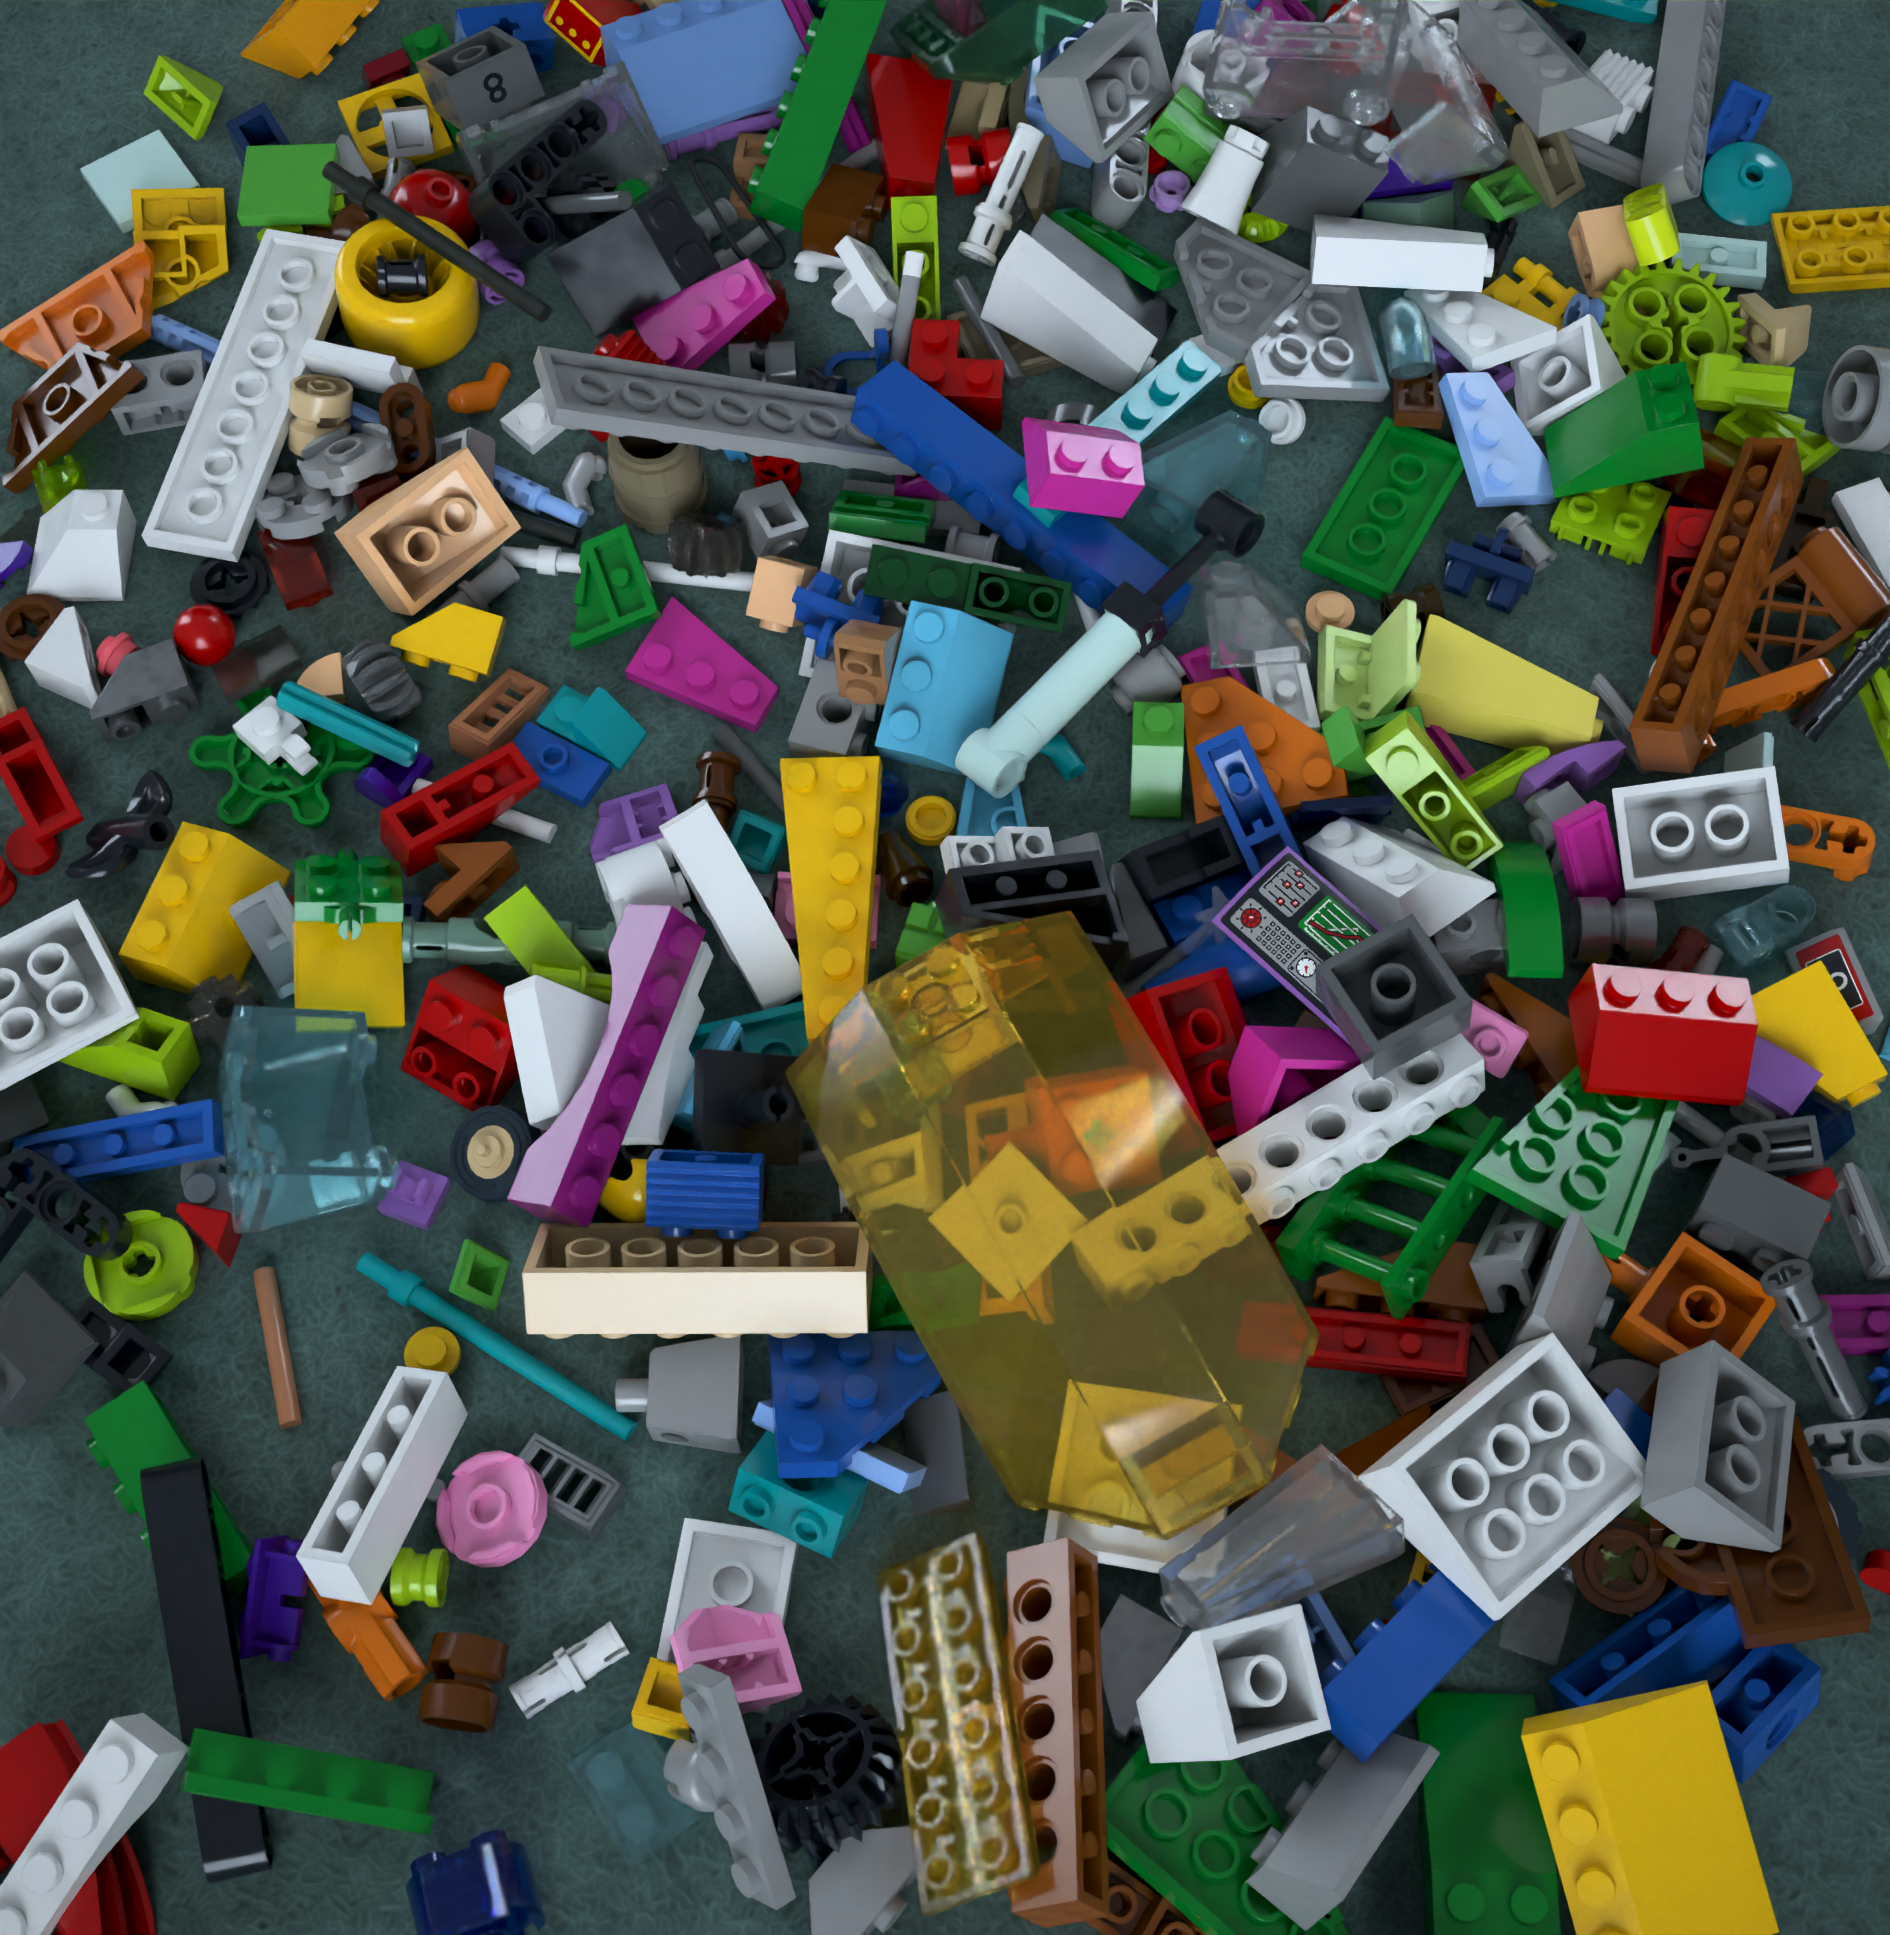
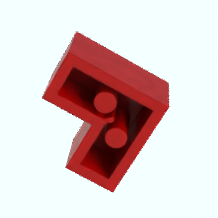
M913 319L908 370L985 429L1001 431L1004 402V360L961 358L960 320Z

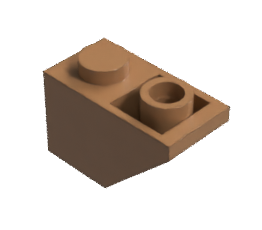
M851 619L835 633L833 644L840 697L849 698L851 701L863 705L872 703L885 705L901 642V628Z

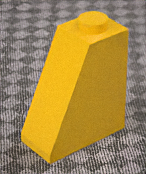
M1821 960L1752 995L1758 1023L1756 1035L1789 1052L1822 1073V1077L1813 1087V1090L1834 1105L1848 1100L1851 1107L1864 1103L1882 1092L1878 1084L1885 1081L1888 1073Z

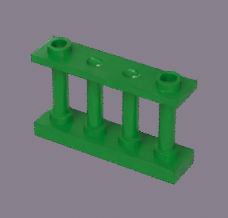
M1376 1109V1110H1372V1111H1370V1112H1379V1111H1382V1110H1381V1109ZM1493 1116L1478 1139L1433 1123L1423 1133L1410 1135L1389 1147L1386 1153L1376 1161L1371 1163L1364 1162L1344 1174L1331 1188L1324 1191L1317 1190L1309 1195L1275 1242L1288 1275L1307 1283L1318 1265L1328 1262L1380 1283L1391 1316L1402 1321L1412 1304L1419 1302L1427 1291L1430 1277L1487 1194L1486 1191L1467 1182L1463 1178L1508 1133L1504 1119ZM1414 1139L1465 1157V1159L1450 1180L1394 1160L1393 1157L1404 1142ZM1384 1179L1434 1197L1437 1200L1424 1220L1419 1221L1364 1199L1375 1183ZM1354 1220L1409 1240L1394 1264L1335 1241L1346 1225Z

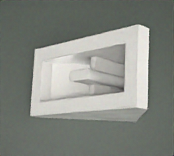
M75 607L64 608L24 662L39 686L91 709L102 691L89 633Z

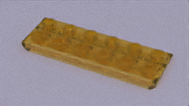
M976 1532L877 1573L899 1745L903 1753L901 1761L921 1912L926 1917L963 1905L977 1897L998 1892L1036 1878L1040 1870L1039 1854L990 1555L983 1539Z

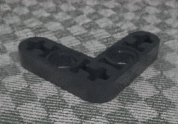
M19 1149L12 1152L0 1165V1206L5 1209L6 1213L5 1223L0 1229V1262L34 1216L38 1217L80 1252L103 1261H112L121 1257L128 1250L132 1242L133 1229L126 1216L50 1157L30 1149ZM27 1167H31L30 1171L35 1176L30 1184L26 1183L27 1179L23 1175ZM72 1190L76 1196V1206L68 1217L59 1219L55 1210L56 1202L64 1192ZM8 1191L13 1192L11 1195L20 1198L19 1202L6 1198V1193ZM90 1220L106 1226L105 1230L110 1237L105 1244L101 1242L102 1238L98 1233L85 1226Z

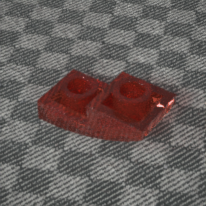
M265 529V532L262 530L256 532L287 611L298 607L313 606L321 601V599L334 595L311 536L293 540H280L272 537L270 529Z

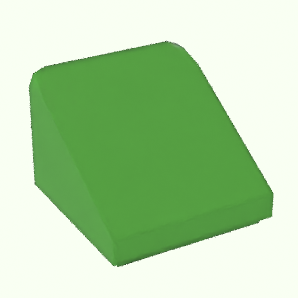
M1346 705L1342 706L1321 723L1332 764L1337 768L1371 776L1375 771L1365 759L1366 736L1364 729L1351 708Z

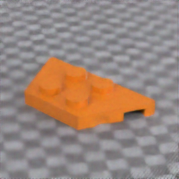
M144 240L135 244L0 330V342L46 371L78 342L88 345L96 351L101 350L109 353L116 359L151 338L154 253Z

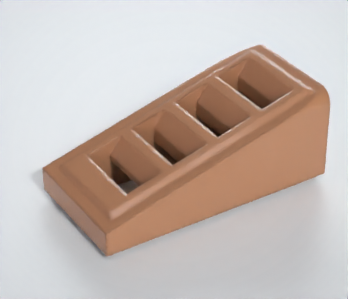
M508 668L448 724L451 749L476 761L512 742L524 724L531 719L548 697L549 687ZM510 688L525 697L518 701L506 695L505 692ZM498 703L511 711L507 714L494 706ZM486 718L496 725L492 728L482 722Z

